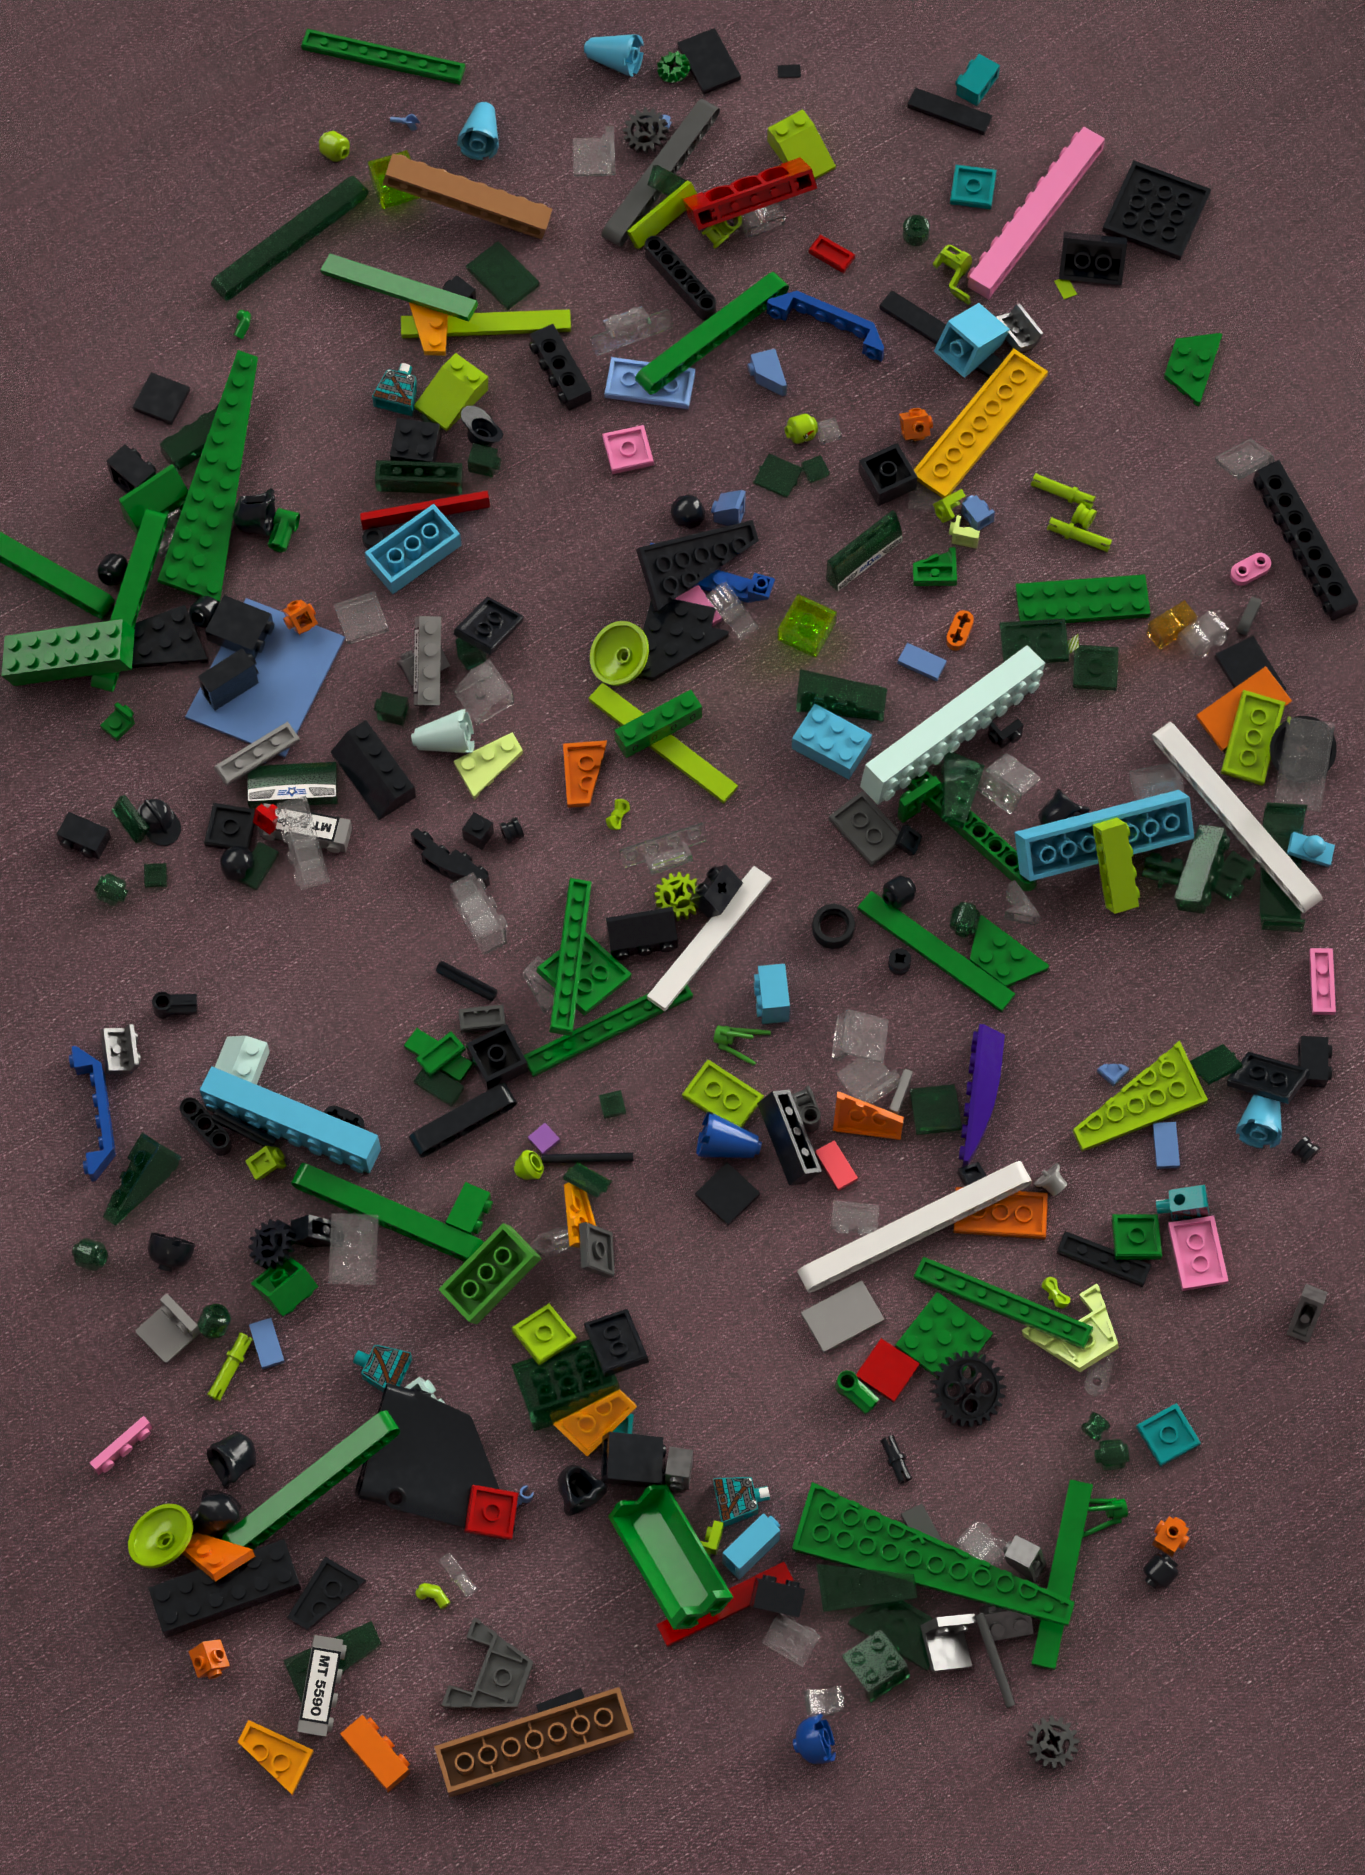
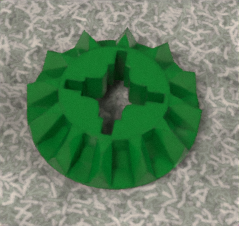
M678 51L676 53L669 52L668 55L662 56L660 62L657 63V72L660 78L669 83L683 80L690 70L689 60L685 54H680ZM673 62H675L678 67L670 70L669 65H673Z

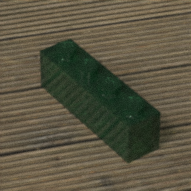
M218 405L209 413L202 414L195 422L183 426L173 436L166 437L159 444L162 455L170 465L173 464L177 472L201 457Z
M376 460L375 485L377 492L463 494L464 473L462 463Z
M1199 824L1174 897L1179 911L1204 914L1206 907L1210 905L1211 892L1213 887L1217 885L1219 868L1221 869L1224 864L1225 850H1228L1230 846V837L1227 836L1225 827Z

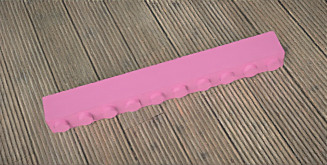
M1083 127L1079 133L1076 132L1070 141L1071 144L1068 148L1064 147L1058 161L1053 162L1048 169V174L1039 179L1036 185L1037 188L1034 192L1031 191L1027 195L1025 204L1016 209L1013 220L1011 222L1008 221L1004 225L1002 234L993 239L990 250L981 255L977 267L970 269L967 278H969L968 288L988 300L991 298L1103 151L1105 138L1086 127Z

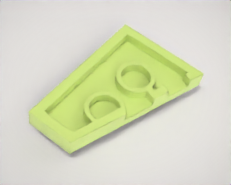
M512 732L472 753L454 760V765L475 800L486 786L492 784L502 771H505L523 754V750Z

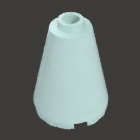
M461 709L415 728L414 733L411 734L413 746H417L418 750L472 753L474 751V741H470L471 734H474L469 713L465 712L466 709Z

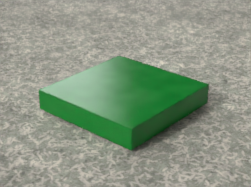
M1112 1214L1115 1259L1162 1258L1158 1214Z

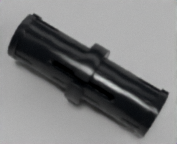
M890 1435L888 1440L891 1446H889L886 1437L880 1440L887 1454V1463L889 1466H892L898 1484H903L905 1482L902 1473L907 1482L912 1479V1476L905 1464V1455L899 1450L895 1436Z

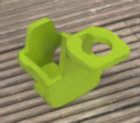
M946 245L933 262V267L937 269L944 263L956 271L949 284L950 291L956 298L969 305L971 303L970 296L956 286L961 276H964L971 267L972 257L965 251H961L952 245Z

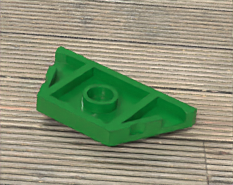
M1221 333L1176 338L1164 379L1171 385L1176 386L1180 393L1186 394L1194 400L1193 404L1196 406H1200L1222 339Z
M983 915L979 916L970 961L1007 988L1015 985L1018 981H1025L1031 978L1032 975L1039 972L1044 973L1049 969L1047 963Z

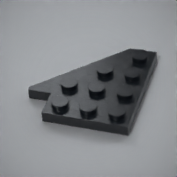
M674 599L655 612L652 601H650L643 628L649 644V655L644 669L636 678L654 681L728 638L729 631L712 628L716 608Z

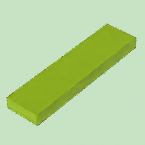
M687 180L627 230L635 248L640 249L645 245L648 237L656 236L686 210L683 198L697 194L692 182Z

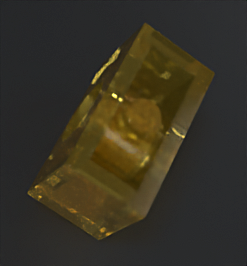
M1184 600L1150 621L1147 635L1160 650L1195 628L1197 615Z

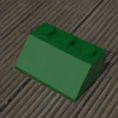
M171 464L119 499L124 520L136 535H138L146 509L168 514L169 520L173 514L179 510L182 511L188 489L173 464Z

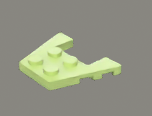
M1098 1284L1093 1285L1080 1294V1299L1091 1313L1078 1321L1093 1326L1092 1334L1084 1350L1030 1327L1022 1330L1023 1336L1079 1372H1082L1119 1348Z

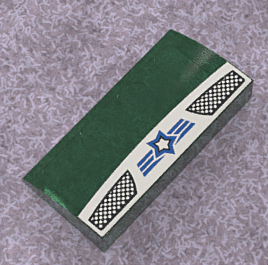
M894 510L827 560L826 581L837 592L902 542V530Z
M337 762L263 765L255 768L248 773L247 793L249 808H257L260 804L264 805V803L282 807L338 804Z

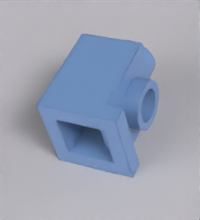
M971 495L963 501L961 514L972 528L979 531L994 522L995 511L993 509L989 511V507L984 500H980L977 495Z

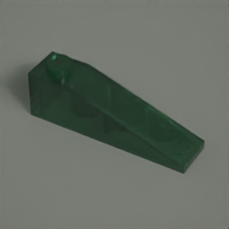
M143 1132L129 1153L127 1159L130 1160V1164L126 1172H121L119 1177L122 1179L120 1188L113 1192L103 1216L115 1226L176 1170L181 1159L180 1155Z

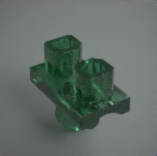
M1154 852L1151 853L1150 857H1146L1142 872L1143 877L1159 881L1157 888L1160 889L1163 883L1181 886L1186 868L1183 866L1182 859L1173 858L1169 863L1162 861L1163 857L1161 854Z

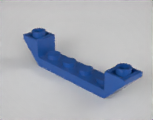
M799 291L768 299L767 314L772 318L786 321L792 308H794L799 313L809 314L821 322H828L840 330H847L859 338H866L863 342L862 354H865L872 360L877 359L882 362L884 346L873 322Z
M715 570L692 587L699 585L702 590L750 603L769 599L775 578L754 573L751 580Z
M71 1046L72 1054L69 1055L70 1067L75 1068L77 1075L90 1073L91 1086L96 1088V1094H92L94 1107H98L99 1115H95L97 1129L101 1128L102 1136L98 1137L100 1151L86 1153L87 1161H83L85 1175L88 1174L91 1181H96L116 1156L105 1071L101 1062L79 1047Z

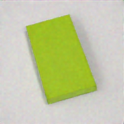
M1246 690L1242 691L1221 774L1261 786L1264 785L1271 760L1270 741L1273 733L1280 725L1286 702Z

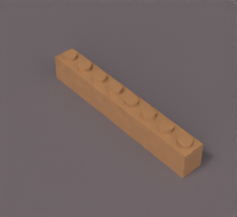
M392 153L383 181L385 186L539 239H543L552 212V208L547 207L545 204L534 203L525 197H517L508 194L504 190L488 187L484 183L468 180L464 176L448 173L444 169L433 168L424 162L410 160L404 155Z

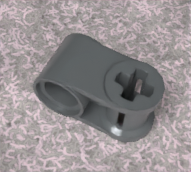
M808 1085L805 1086L804 1090L793 1093L792 1097L806 1132H814L820 1127L821 1113L814 1094ZM814 1116L816 1120L810 1122L805 1120V1117Z

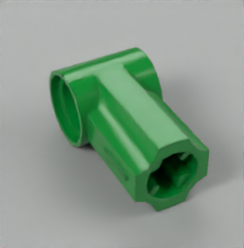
M282 508L277 509L274 517V528L268 542L269 548L280 553L286 552L292 533L296 532L298 528L300 513Z
M846 1370L839 1374L835 1385L837 1392L849 1399L866 1415L875 1407L880 1399L858 1380L854 1372ZM849 1379L853 1386L845 1388L842 1386L841 1380Z

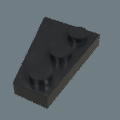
M324 1557L287 1616V1619L309 1631L365 1584L366 1580L331 1559Z

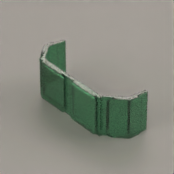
M1267 802L1264 807L1262 826L1287 854L1291 833L1303 834L1307 805ZM1288 855L1301 870L1302 859ZM1260 865L1259 919L1261 921V930L1303 932L1305 919H1301V911Z

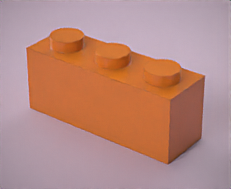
M361 1715L342 1731L340 1735L385 1790L389 1792L410 1774L407 1768L410 1763L402 1754L396 1755L392 1750L395 1746L386 1735L383 1738L377 1732L379 1727L371 1717L366 1719Z

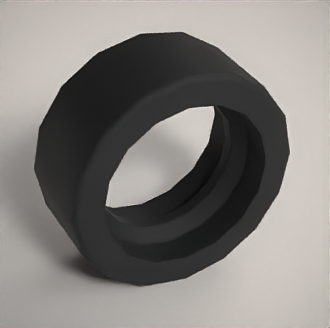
M828 904L818 909L812 922V932L820 945L830 949L842 948L853 938L855 930L854 916L843 905ZM830 915L843 918L847 925L845 933L835 938L823 934L820 928L823 918Z

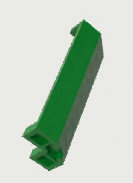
M650 1485L645 1488L644 1493L637 1501L622 1500L614 1506L613 1511L608 1517L673 1630L691 1629L699 1624L698 1619L709 1613L713 1617L725 1608L733 1596L667 1485Z

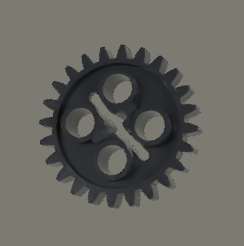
M963 1351L961 1357L958 1352H955L953 1354L954 1360L950 1357H945L947 1365L943 1363L938 1364L941 1372L933 1371V1374L938 1378L937 1380H930V1383L936 1385V1388L930 1390V1393H935L937 1397L931 1401L939 1402L935 1410H944L942 1418L951 1416V1424L958 1420V1426L963 1427L965 1422H967L968 1427H973L974 1421L977 1425H982V1418L986 1421L991 1420L989 1413L993 1415L998 1414L994 1408L995 1406H1003L998 1399L1006 1396L1000 1393V1389L1006 1388V1385L999 1384V1381L1004 1376H997L996 1373L1000 1370V1367H991L994 1360L985 1362V1354H981L978 1358L977 1352L972 1351L969 1357L968 1351ZM965 1366L971 1369V1375L968 1379L964 1378L962 1374ZM978 1373H981V1377L974 1382ZM983 1381L988 1384V1391L985 1394H982L979 1389ZM950 1384H954L956 1387V1393L952 1397L947 1392ZM965 1385H971L969 1387L971 1393H965ZM961 1397L958 1404L955 1405L954 1402L956 1401V1399ZM968 1399L973 1402V1409L970 1412L966 1411L964 1406Z

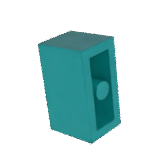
M978 54L975 60L972 59L968 63L967 71L964 75L960 74L955 83L957 86L956 95L975 106L979 105L998 79L1000 71L999 64L981 54Z

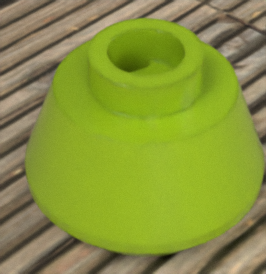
M525 1150L515 1161L514 1171L519 1178L533 1180L541 1178L544 1166L537 1153Z

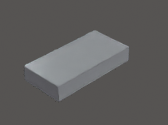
M903 1070L889 1108L890 1112L899 1115L912 1080L913 1071Z

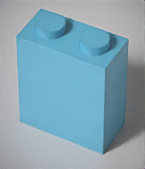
M763 1513L723 1552L722 1563L738 1579L743 1577L779 1542L780 1524L772 1516L767 1517Z

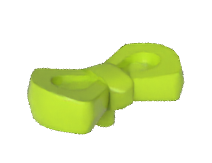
M615 800V809L611 816L606 818V824L609 829H621V820L624 814L630 810L627 800Z
M1054 1277L1045 1278L1042 1282V1288L1049 1293L1048 1299H1053L1055 1306L1063 1309L1067 1307L1070 1303V1297L1060 1292L1057 1279Z

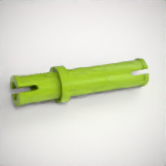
M1035 473L1033 477L1035 480L1031 482L1032 487L1034 486L1067 499L1071 504L1073 502L1077 504L1083 503L1088 509L1092 508L1094 503L1091 502H1095L1096 496L1079 491V488L1075 486L1071 488L1038 473Z
M1051 517L1050 524L1047 527L1048 531H1053L1065 536V539L1071 538L1108 553L1112 539L1074 526V523L1070 522L1068 524Z
M243 1333L238 1334L239 1336L231 1351L228 1350L226 1353L228 1357L210 1391L207 1393V1396H212V1399L216 1401H221L239 1364L243 1363V1356L253 1340L251 1337L247 1338L248 1336Z

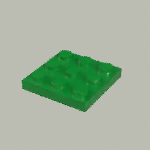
M585 932L576 1009L584 1016L625 984L632 976V973L587 932ZM560 950L538 966L536 970L554 989Z
M936 1292L895 1344V1347L919 1362L922 1368L938 1378L933 1374V1371L941 1372L938 1364L943 1363L947 1365L945 1357H950L954 1360L953 1354L958 1352L962 1357L963 1351H968L969 1357L972 1351H976L979 1354L993 1336V1332L939 1292ZM965 1366V1367L963 1368L962 1374H963L964 1371L968 1368V1366ZM950 1384L948 1387L952 1388L954 1384Z

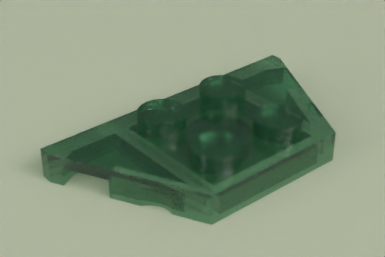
M889 1594L877 1604H873L866 1611L849 1620L848 1625L928 1672L930 1663L920 1625L932 1620V1617L895 1595Z

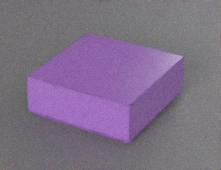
M546 1123L528 1136V1140L541 1154H546L560 1142V1138Z

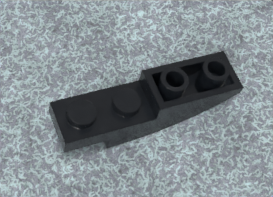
M418 828L411 833L412 843L423 851L421 853L422 862L432 870L463 884L478 887H488L490 885L488 871L480 865L477 867L467 853H460L455 849L450 854L446 847L441 844L438 846L433 842V838L426 831L421 832Z

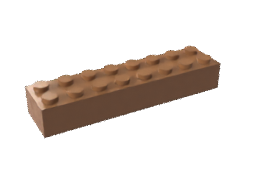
M620 1687L458 1738L434 1746L449 1797L451 1798L633 1739L634 1731Z

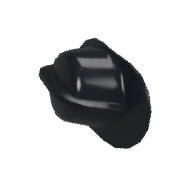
M466 406L462 409L460 413L461 419L468 428L467 436L472 445L487 452L495 442L502 440L503 431L484 410L476 406Z
M159 799L144 800V803L139 806L136 812L139 826L147 837L157 845L167 846L174 843L180 836L181 824L168 804Z

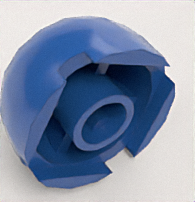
M822 1714L803 1720L796 1730V1738L793 1739L795 1752L800 1753L803 1759L812 1764L828 1763L834 1761L836 1757V1752L831 1753L830 1745H835L833 1733L827 1719L821 1720Z

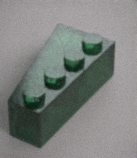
M800 669L796 711L809 713L813 705L817 704L837 716L884 721L887 688Z

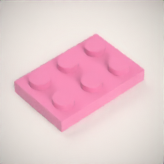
M1214 1215L1168 1223L1182 1291L1228 1284V1276Z

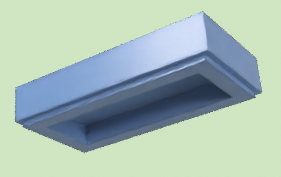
M907 643L897 664L937 681L947 660Z
M1176 1122L1153 1123L1156 1169L1179 1168L1180 1160Z
M272 1318L249 1324L262 1369L285 1363Z

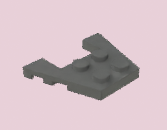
M474 1617L466 1638L489 1647L473 1692L449 1685L441 1706L444 1708L518 1709L534 1662Z

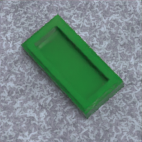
M451 1031L418 1056L416 1062L431 1078L463 1053L466 1048Z

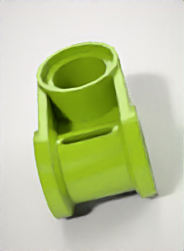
M741 216L732 218L734 226H730L727 221L707 227L701 233L709 238L715 249L741 225Z

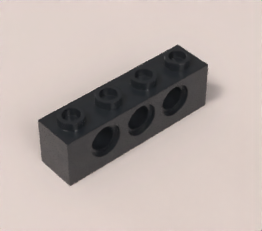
M554 324L531 333L530 350L533 355L537 354L539 357V365L543 372L547 371L551 387H556L559 392L557 395L561 404H565L570 411L592 401L591 389ZM547 350H553V352H551V353H547V352H545V351H547ZM567 383L573 384L571 386H565V384Z

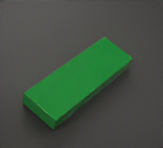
M416 1028L405 1043L404 1048L416 1056H420L438 1041ZM459 1055L440 1071L461 1083L472 1068L473 1062Z

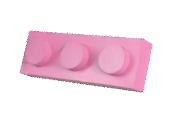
M1310 948L1312 1015H1335L1333 948Z
M143 1416L90 1462L94 1471L98 1475L102 1472L106 1473L114 1466V1462L120 1456L125 1457L133 1449L132 1446L137 1441L141 1442L150 1435V1430L152 1429L150 1422Z

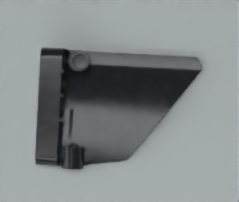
M387 1383L377 1413L385 1410L388 1411L399 1427L400 1433L394 1440L362 1464L355 1489L356 1497L386 1505L392 1509L465 1528L471 1486L478 1485L499 1489L472 1417L431 1397L432 1394L429 1392ZM394 1491L400 1492V1499L397 1502L389 1501L390 1493Z

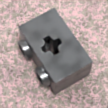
M669 1447L665 1485L670 1486V1489L676 1491H683L684 1488L689 1489L693 1465V1450Z

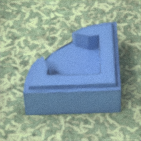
M1104 1064L1097 1069V1072L1114 1087L1129 1072V1068L1123 1064Z

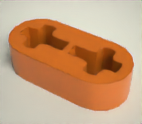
M962 610L957 612L949 628L946 644L953 651L963 649L972 630L974 618L969 611ZM963 618H966L967 622H965L963 628H961L960 621L963 620ZM957 633L960 634L959 641H957V643H953V639L956 637Z

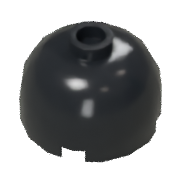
M151 1232L148 1244V1252L152 1261L159 1264L158 1269L172 1272V1268L185 1266L190 1261L195 1248L193 1242L178 1237H168L166 1234Z

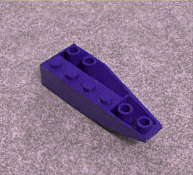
M979 1024L978 1031H973L968 1074L973 1075L972 1082L967 1081L966 1095H970V1102L965 1103L964 1116L968 1117L967 1125L963 1124L961 1138L966 1139L965 1146H960L959 1160H963L962 1167L969 1165L985 1134L994 1109L1001 1077L1005 1035L984 1024Z

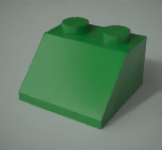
M291 1257L290 1260H283L284 1266L277 1264L275 1270L269 1267L268 1270H265L251 1282V1285L267 1303L283 1317L291 1313L302 1300L310 1297L313 1291L319 1287L307 1270Z

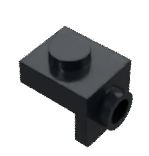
M1017 719L1000 731L992 722L988 727V737L992 743L998 744L1002 749L1010 742L1015 743L1022 737L1024 725Z

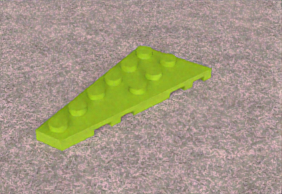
M1180 1040L1168 1052L1161 1055L1150 1067L1143 1070L1124 1086L1114 1097L1106 1101L1101 1108L1093 1112L1073 1129V1134L1082 1152L1208 1102Z

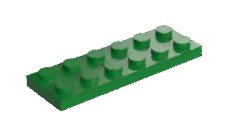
M1145 574L1019 583L1015 585L1020 627L1147 618L1151 614Z

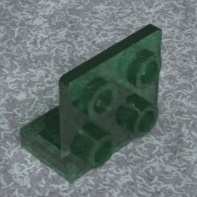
M878 1630L842 1655L846 1664L863 1685L865 1695L871 1703L910 1677L907 1663L882 1630Z

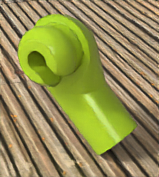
M422 1583L416 1589L415 1594L420 1600L427 1597L434 1598L440 1609L446 1608L451 1603L438 1585Z

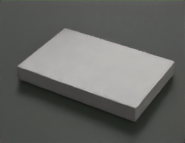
M862 1280L801 1312V1316L823 1354L885 1321Z

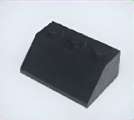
M1064 232L1059 279L1122 286L1127 238Z
M673 907L606 918L610 954L617 960H624L638 954L639 956H647L656 951L670 952L674 948H678Z

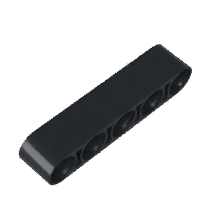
M659 236L648 237L645 241V257L700 319L706 321L716 313V299Z
M506 1083L499 1084L414 1131L409 1136V1139L421 1158L426 1157L508 1112L517 1105V1101Z

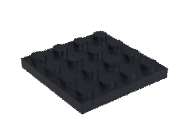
M1133 160L1103 225L1102 232L1116 237L1127 238L1129 242L1181 260L1211 194V189Z

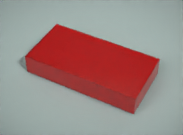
M821 234L809 248V254L843 274L855 259L854 253Z

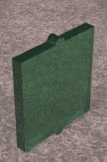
M769 453L763 465L759 466V472L753 484L788 498L793 487L797 485V479L803 468Z
M1224 1044L1190 1061L1197 1076H1201L1208 1085L1243 1068L1235 1053L1231 1052Z
M576 1163L572 1168L569 1167L567 1173L562 1178L597 1198L603 1192L606 1193L612 1183L611 1180L579 1163Z

